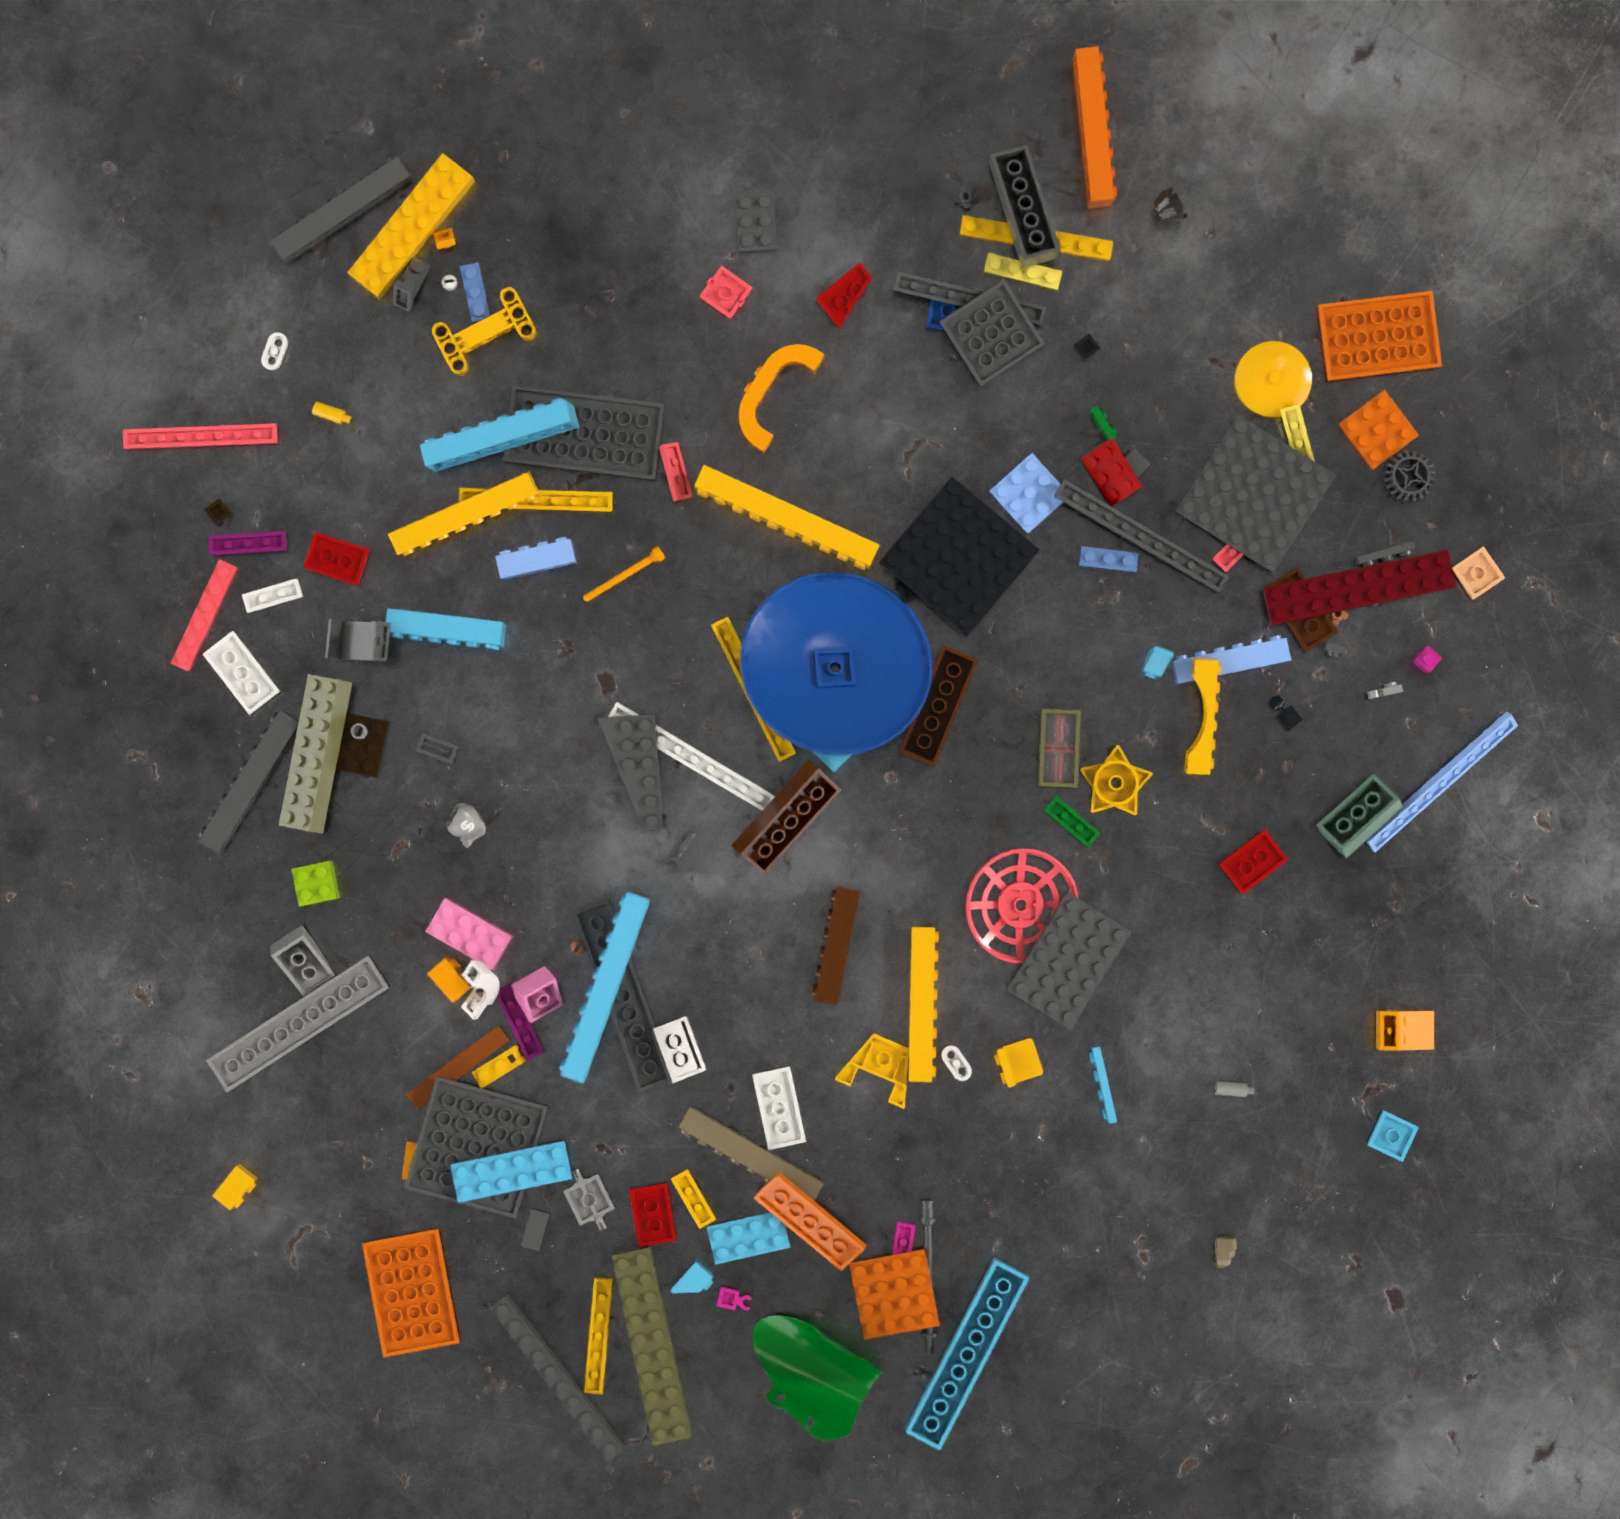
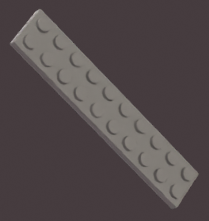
M367 956L206 1061L225 1091L229 1092L390 987L370 956Z

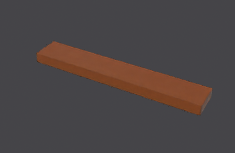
M499 1025L409 1091L406 1094L415 1108L419 1109L430 1100L436 1076L456 1081L509 1042L510 1039Z

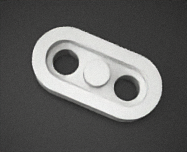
M273 333L267 341L261 362L268 370H277L283 361L288 347V339L282 333ZM281 340V346H276V341ZM271 358H275L274 364L269 363Z
M946 1046L941 1053L942 1060L957 1080H967L972 1074L971 1066L956 1046ZM948 1052H954V1057L948 1058ZM960 1067L965 1068L964 1074L958 1073Z

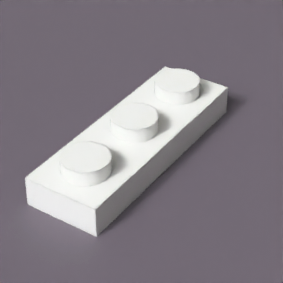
M296 578L242 594L247 613H252L303 598L299 580Z

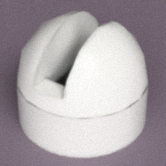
M446 275L442 279V286L444 289L452 291L457 287V279L453 275ZM454 280V283H444V281Z

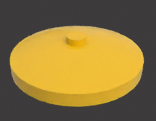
M1268 341L1252 347L1244 354L1237 365L1234 383L1240 401L1248 410L1261 417L1280 418L1282 417L1280 409L1298 404L1301 406L1305 402L1311 389L1312 374L1306 358L1299 350L1284 342Z

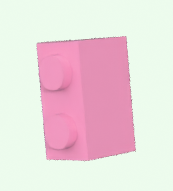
M545 966L511 984L515 998L530 1023L563 1006L556 978Z

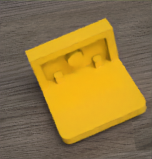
M1031 1038L996 1049L997 1054L994 1055L997 1066L1001 1065L1003 1072L1000 1073L1003 1084L1007 1083L1008 1087L1043 1074V1069Z

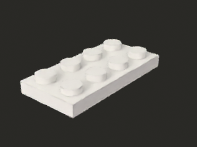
M234 631L203 653V656L249 715L281 692Z
M790 1066L752 1074L768 1150L806 1142Z

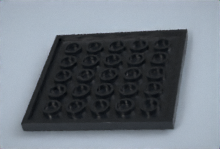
M952 476L878 564L967 637L1040 549Z

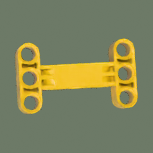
M506 287L500 293L505 309L454 335L443 322H438L432 327V334L455 375L463 376L468 371V363L463 356L464 354L515 328L523 340L530 341L535 338L536 329L517 292L513 288ZM513 293L514 299L509 302L505 301V295ZM516 310L523 311L521 318L513 317ZM531 327V334L523 335V328ZM445 328L446 334L442 337L437 336L438 329ZM448 345L455 346L453 353H446L445 350ZM457 362L464 363L463 369L459 371L454 369V365Z

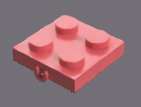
M721 265L714 277H710L707 281L708 285L699 297L731 320L739 307L741 308L745 303L744 300L753 287Z

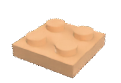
M1484 546L1452 568L1455 576L1472 600L1505 579Z

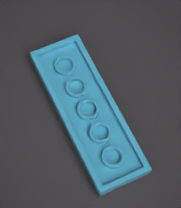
M565 1140L451 1164L458 1203L572 1179Z

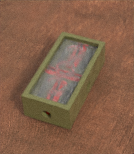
M1041 709L1038 786L1078 788L1081 710Z

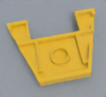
M873 1033L836 1075L834 1080L851 1086L858 1068L895 1083L888 1102L904 1109L909 1048Z

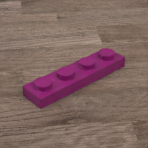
M286 531L208 536L209 555L211 556L287 551Z
M512 983L499 989L497 999L528 1061L545 1051L532 1024L528 1021L516 1000Z

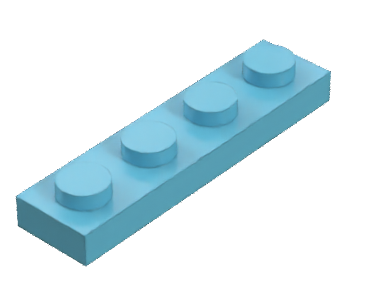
M1099 1045L1091 1047L1092 1052H1089L1091 1063H1095L1096 1070L1093 1071L1095 1082H1099L1100 1089L1097 1092L1099 1100L1103 1101L1105 1107L1102 1108L1104 1120L1107 1119L1109 1124L1115 1123L1117 1119Z

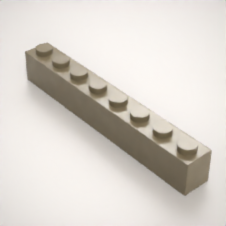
M692 1106L689 1107L678 1127L685 1136L691 1137L692 1135L698 1138L697 1142L705 1147L710 1145L715 1148L714 1152L718 1155L731 1157L730 1161L738 1166H741V1164L748 1167L747 1171L751 1174L764 1176V1181L766 1182L770 1181L780 1172L812 1200L816 1199L824 1185L823 1181Z

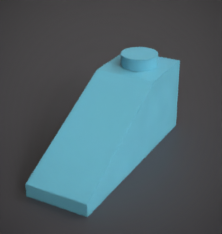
M1157 646L1151 648L1146 657L1142 672L1146 673V677L1155 680L1156 677H1162L1174 653Z

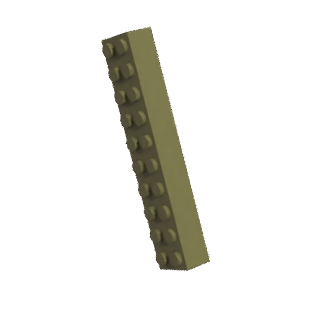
M651 1245L613 1253L612 1261L653 1446L691 1438V1426Z

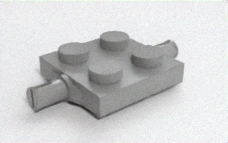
M579 1168L572 1171L571 1173L576 1183L563 1192L579 1225L595 1221L599 1231L607 1228L602 1217L607 1212L615 1209L599 1174L583 1179Z

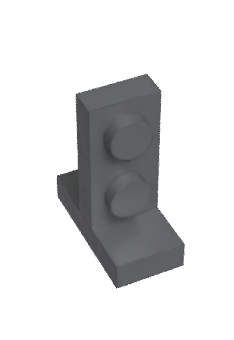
M416 258L411 260L401 280H396L394 284L393 305L408 312L411 311L414 297L426 278L431 265Z

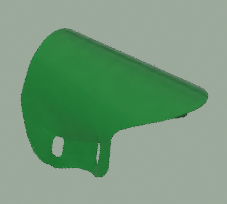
M772 1315L758 1321L753 1329V1346L756 1355L772 1382V1388L766 1395L768 1403L785 1410L807 1432L817 1439L831 1441L848 1436L852 1431L857 1412L868 1391L877 1378L885 1374L860 1356L850 1352L812 1324L797 1318ZM778 1395H785L782 1401H775ZM810 1416L813 1419V1425L811 1428L807 1424V1420Z

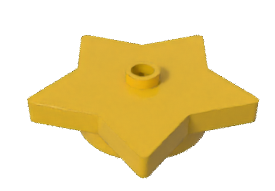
M1119 745L1114 747L1103 763L1080 768V772L1092 788L1091 813L1116 807L1132 815H1137L1138 791L1153 775L1152 772L1131 765ZM1116 779L1118 781L1117 787L1111 785L1112 780Z

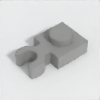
M1395 682L1384 684L1385 688L1367 692L1368 699L1403 692L1402 684L1396 685Z

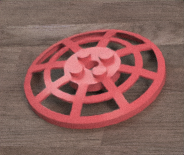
M1027 848L1011 849L988 860L978 870L970 883L965 905L969 928L980 946L1001 960L1022 964L1027 957L1024 956L1023 945L1037 941L1046 926L1039 919L1043 908H1053L1052 916L1061 902L1058 890L1051 879L1061 872L1069 886L1070 893L1079 899L1076 884L1065 866L1045 852ZM1019 854L1018 865L1007 867L997 874L990 867L991 864L1003 857ZM1027 854L1042 857L1051 862L1054 867L1049 872L1044 873L1036 867L1025 865ZM1017 871L1016 882L1006 885L1000 879L1007 873ZM1025 871L1033 872L1041 877L1034 885L1024 882ZM984 872L991 880L984 889L982 900L971 902L974 887ZM995 884L1001 890L998 900L987 901L989 892ZM1046 884H1048L1052 892L1053 900H1043L1039 891ZM1018 900H1024L1025 906L1021 910L1016 908ZM997 908L1001 918L993 926L988 917L987 909ZM972 909H981L983 920L989 929L983 939L973 924ZM1006 923L1015 927V938L1007 937L999 932ZM1034 924L1040 930L1033 936L1023 938V928ZM995 936L1006 943L1015 944L1016 956L1000 953L988 944Z

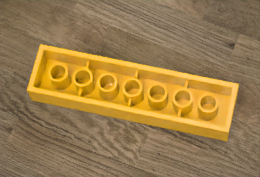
M442 153L347 272L349 276L381 300L410 264L411 260L418 254L475 182L473 176Z

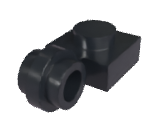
M1279 695L1271 698L1272 701L1269 703L1275 711L1280 710L1281 712L1276 716V719L1287 732L1303 720L1292 705L1284 709L1285 702Z

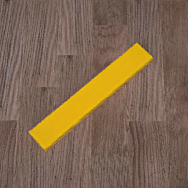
M594 1277L583 1393L603 1394L614 1278Z

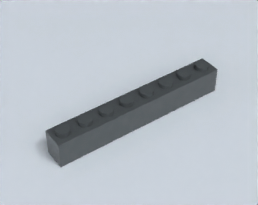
M391 157L379 169H372L364 179L360 178L354 181L349 189L339 191L336 194L337 197L331 201H324L316 211L311 210L306 213L305 218L301 221L291 223L286 231L276 233L270 242L286 264L411 181L412 178L399 158Z
M280 710L279 713H274L270 720L272 724L269 729H264L260 736L262 740L259 745H255L250 752L252 756L249 761H245L242 764L239 777H235L229 786L231 787L229 793H225L219 801L221 804L219 809L212 812L209 817L210 823L207 827L204 826L199 833L200 839L198 841L217 853H222L297 733L299 721L284 711Z

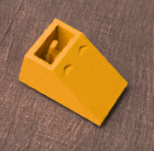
M1376 1010V1049H1434V1011Z

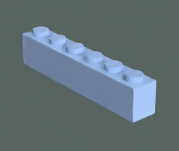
M1281 635L1270 637L1268 642H1262V639L1251 641L1249 646H1244L1243 643L1232 645V649L1229 650L1221 647L1213 649L1214 653L1206 654V651L1194 653L1195 657H1210L1219 660V663H1221L1220 675L1291 661L1287 638L1281 639ZM1187 655L1177 656L1176 661L1171 662L1176 684L1194 681L1191 676L1192 657L1187 658Z

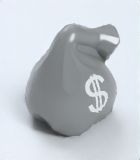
M457 803L447 820V829L452 835L460 837L464 847L469 848L473 841L486 833V826L481 816L471 805Z

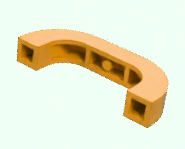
M794 344L780 348L767 359L763 366L759 365L754 373L756 378L753 382L749 381L744 389L746 393L739 408L741 430L746 440L755 449L764 454L774 438V435L764 430L757 423L755 412L778 373L784 367L792 364L801 365L815 373L825 354L807 345Z

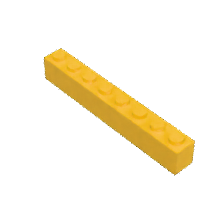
M527 471L391 531L388 536L397 555L403 553L406 556L413 553V548L420 546L424 548L431 545V540L438 538V541L449 537V532L455 530L458 533L465 530V525L479 524L484 521L483 517L488 515L491 518L501 514V509L506 507L508 510L519 506L517 502L522 500L529 502L536 498L535 495L539 491L530 471Z
M911 927L909 1082H932V1077L936 1078V1066H932V1058H936V1047H933V1039L937 1038V1027H933V1020H937V1008L933 1007L934 1000H937V989H934V981H938V970H934V962H938V950H935V943L939 941V931H935V927Z

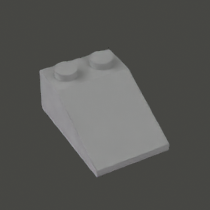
M302 925L270 945L272 958L303 997L336 977V974L315 941Z

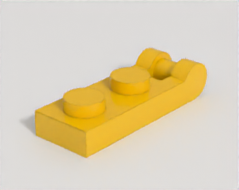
M518 1044L471 1072L481 1088L527 1061L525 1056H522ZM511 1054H513L514 1058L516 1059V1061H514L513 1063L508 1058V1056Z

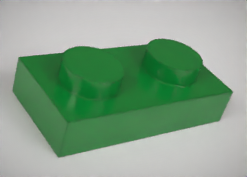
M1097 406L1090 409L1089 414L1105 439L1108 441L1113 438L1115 441L1118 433L1112 424L1109 425L1106 421L1107 415L1102 408L1099 409Z

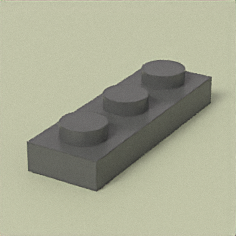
M1414 541L1386 548L1355 558L1357 565L1362 564L1363 567L1371 566L1378 559H1381V562L1392 560V556L1399 554L1400 557L1411 554L1410 550L1415 549Z

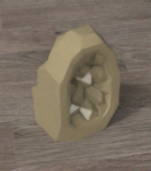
M1216 1237L1215 1264L1218 1268H1225L1230 1265L1231 1259L1235 1256V1237Z

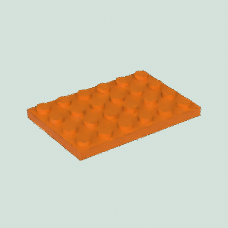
M1433 291L1320 304L1317 306L1327 381L1442 367Z
M439 1228L363 1242V1252L383 1358L459 1343V1334Z

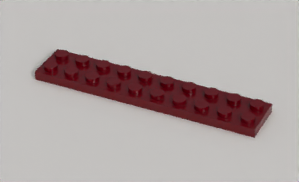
M1449 550L1264 587L1262 589L1270 625L1273 626L1455 588L1457 585L1452 570Z

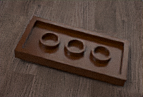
M1297 567L1266 587L1305 578ZM1328 614L1287 622L1288 627L1305 653L1338 633Z

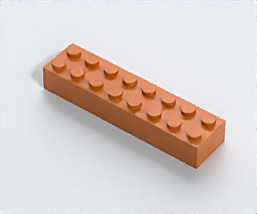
M1099 46L1075 49L1073 55L1088 209L1111 207L1115 197H1117L1116 185H1113L1115 168L1111 166L1113 149L1109 147L1111 130L1107 128L1109 110L1105 109L1107 91L1103 90L1105 72L1101 71L1103 53L1099 52Z

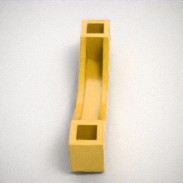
M1192 657L1191 676L1201 692L1204 715L1199 734L1185 753L1184 771L1187 774L1210 775L1211 769H1214L1212 750H1215L1216 741L1213 739V732L1217 730V720H1214L1215 713L1218 712L1216 694H1219L1220 683L1217 682V677L1221 674V663L1216 658Z

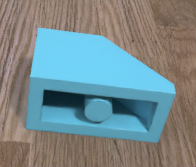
M696 1260L670 1288V1291L672 1293L701 1292L702 1289L707 1290L713 1284L712 1278L714 1275Z

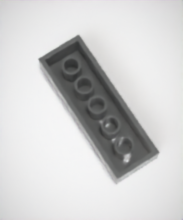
M1028 145L991 154L989 166L1021 267L1059 258L1061 249Z

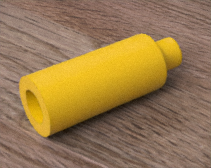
M318 401L314 404L313 415L339 424L343 422L349 424L351 421V416L346 415L344 410Z

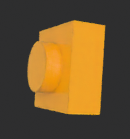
M452 228L433 233L437 250L449 248L456 244Z

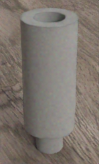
M1216 1081L1215 1095L1247 1097V1094L1254 1095V1087H1248L1247 1083Z

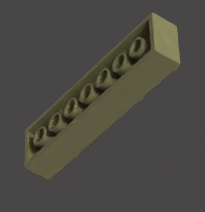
M308 674L279 826L323 834L352 682Z

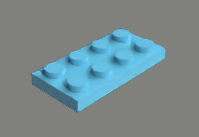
M771 1212L707 1226L715 1265L790 1248L786 1225Z

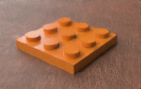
M1383 390L1338 424L1371 470H1374L1419 436L1386 390Z

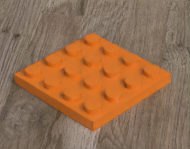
M925 1249L860 1260L849 1264L864 1340L940 1326Z

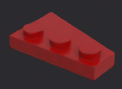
M858 263L815 298L839 329L872 278L861 263Z

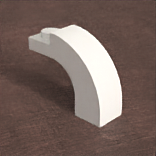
M472 960L462 976L474 988L462 1005V1008L472 1019H478L485 1007L494 1003L499 992V980L483 962Z

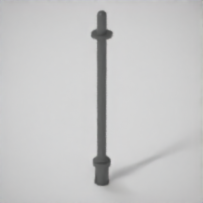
M922 1200V1218H920V1222L924 1226V1249L932 1282L931 1226L935 1222V1218H933V1200ZM933 1327L926 1328V1332L921 1333V1337H926V1353L928 1355L933 1354V1337H938V1333L933 1332Z

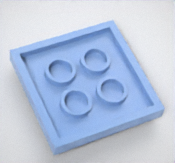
M1033 453L989 491L1027 534L1063 503L1054 497L1061 484Z

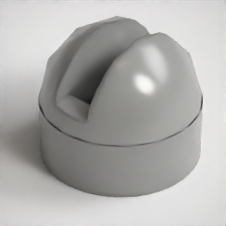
M357 723L352 726L351 735L354 738L363 739L367 736L368 731L363 724Z

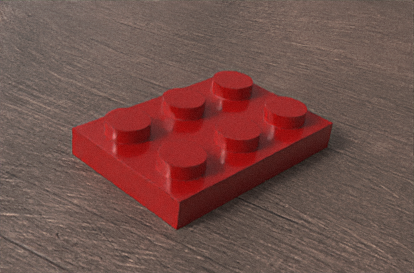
M1113 438L1081 458L1111 507L1142 488V485Z
M315 532L303 568L359 586L370 549Z
M1264 829L1220 862L1219 865L1243 895L1288 861V858Z
M668 1183L629 1189L638 1247L676 1241Z

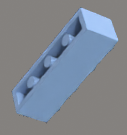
M566 537L555 539V543L548 544V541L537 543V547L529 548L528 545L519 547L516 552H511L510 550L499 552L500 555L495 557L500 579L506 580L577 563L571 539L567 540Z

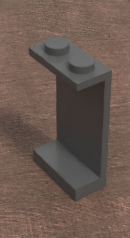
M329 619L325 657L343 660L387 662L390 623Z

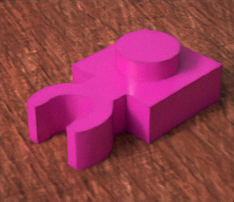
M721 1286L717 1306L735 1310L736 1305H739L743 1310H749L750 1306H745L743 1301L745 1299L752 1300V1296L743 1295L741 1297L739 1296L740 1290Z

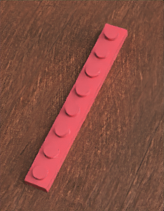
M276 423L123 430V448L125 450L278 444Z

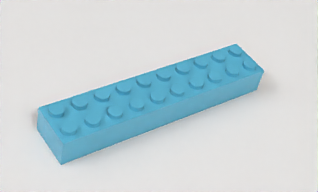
M630 891L621 897L619 903L622 906L620 913L617 912L614 916L612 924H615L613 931H609L606 942L609 944L607 949L604 948L601 952L599 960L602 963L600 967H596L592 978L596 980L594 985L588 988L586 997L589 999L587 1003L582 1005L579 1015L582 1018L581 1021L575 1024L573 1033L576 1035L574 1040L571 1039L566 1049V1052H569L568 1057L564 1058L560 1065L561 1076L580 1083L586 1081L651 901L647 897Z
M993 1257L905 1427L906 1433L941 1450L1029 1280L1028 1274Z

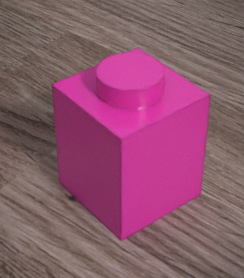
M1425 646L1411 662L1427 674L1442 660V657L1429 646Z

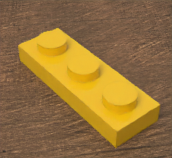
M688 1169L671 1178L699 1229L716 1220L715 1215Z

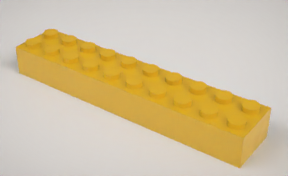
M703 465L694 485L699 496L706 499L710 496L714 498L715 503L724 507L726 504L730 505L733 511L741 515L745 512L749 514L750 519L756 522L765 521L768 527L774 530L780 528L784 530L785 535L795 539L798 536L802 538L803 543L809 546L813 544L820 546V551L827 554L833 552L837 554L836 558L844 562L848 560L855 562L854 566L859 569H870L879 549V544L706 465Z

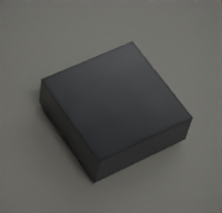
M1090 334L1074 344V347L1085 361L1101 349Z

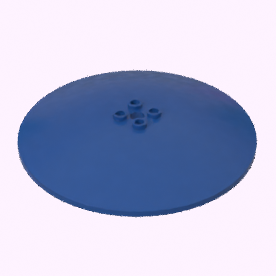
M825 572L803 576L774 591L762 602L749 621L744 634L740 655L742 681L747 696L757 714L774 732L785 740L806 750L821 754H859L881 747L892 741L908 728L918 716L925 703L932 681L933 666L930 644L927 634L913 610L897 594L880 583L866 577L842 572ZM831 665H837L839 666L840 671L834 673L830 670L829 667Z

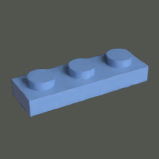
M478 262L460 266L472 323H477L491 316Z
M1081 546L1079 566L1136 573L1139 553Z

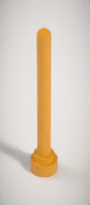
M659 546L651 549L652 552L649 553V556L583 596L584 601L592 600L650 563L661 562L666 559Z

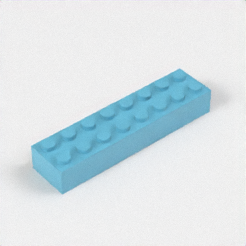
M563 398L552 400V403L548 405H535L529 411H526V409L516 411L515 415L510 417L508 415L500 416L494 422H481L478 427H465L461 429V432L455 434L454 432L445 433L439 439L429 438L425 440V443L420 444L425 467L438 472L579 428L574 405L565 399L563 400Z

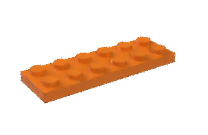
M780 1172L768 1181L754 1196L756 1201L840 1271L866 1248V1244Z

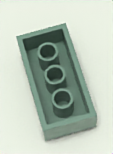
M1373 774L1316 826L1320 834L1347 858L1401 810L1403 806L1400 799Z

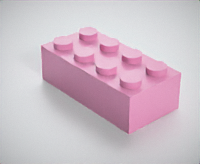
M444 898L425 931L468 957L483 962L491 970L495 969L513 938V935L448 898Z

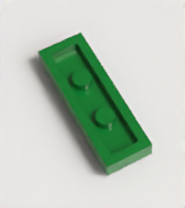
M1057 796L1044 809L1048 815L1087 848L1100 834L1098 830Z

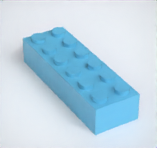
M387 608L386 623H390L389 636L392 638L403 639L404 636H409L408 639L422 641L423 638H428V641L433 643H442V640H446L450 645L458 646L463 642L468 647L479 648L480 645H485V648L491 650H499V647H504L506 624L503 622Z

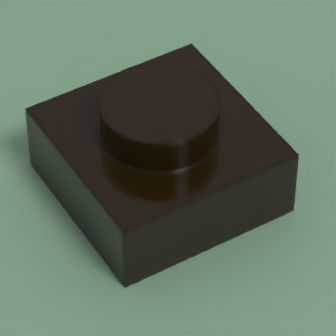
M220 498L204 509L216 526L232 515Z

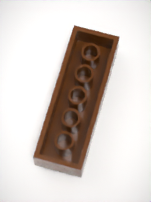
M945 645L942 646L932 670V681L925 703L918 716L909 726L899 753L935 767L979 661L978 659Z
M808 760L731 846L765 875L839 794L841 789Z
M837 886V890L832 891L830 901L834 902L833 909L829 908L827 920L830 921L829 928L825 927L823 939L826 940L825 947L821 946L819 958L822 959V964L817 965L815 977L819 978L818 984H813L811 996L815 997L814 1001L836 1006L838 1004L860 895L858 890Z

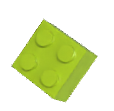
M333 861L291 869L299 907L340 898Z

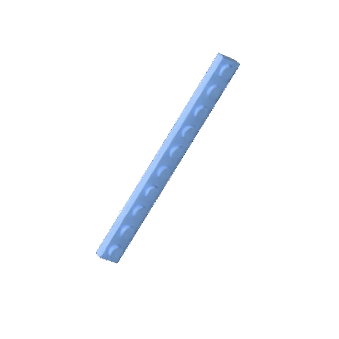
M1508 711L1505 712L1417 792L1413 793L1402 804L1403 808L1366 840L1370 849L1374 852L1378 851L1518 726L1513 716Z

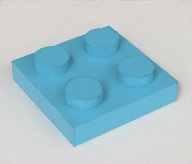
M1382 1110L1367 1145L1403 1162L1419 1127Z

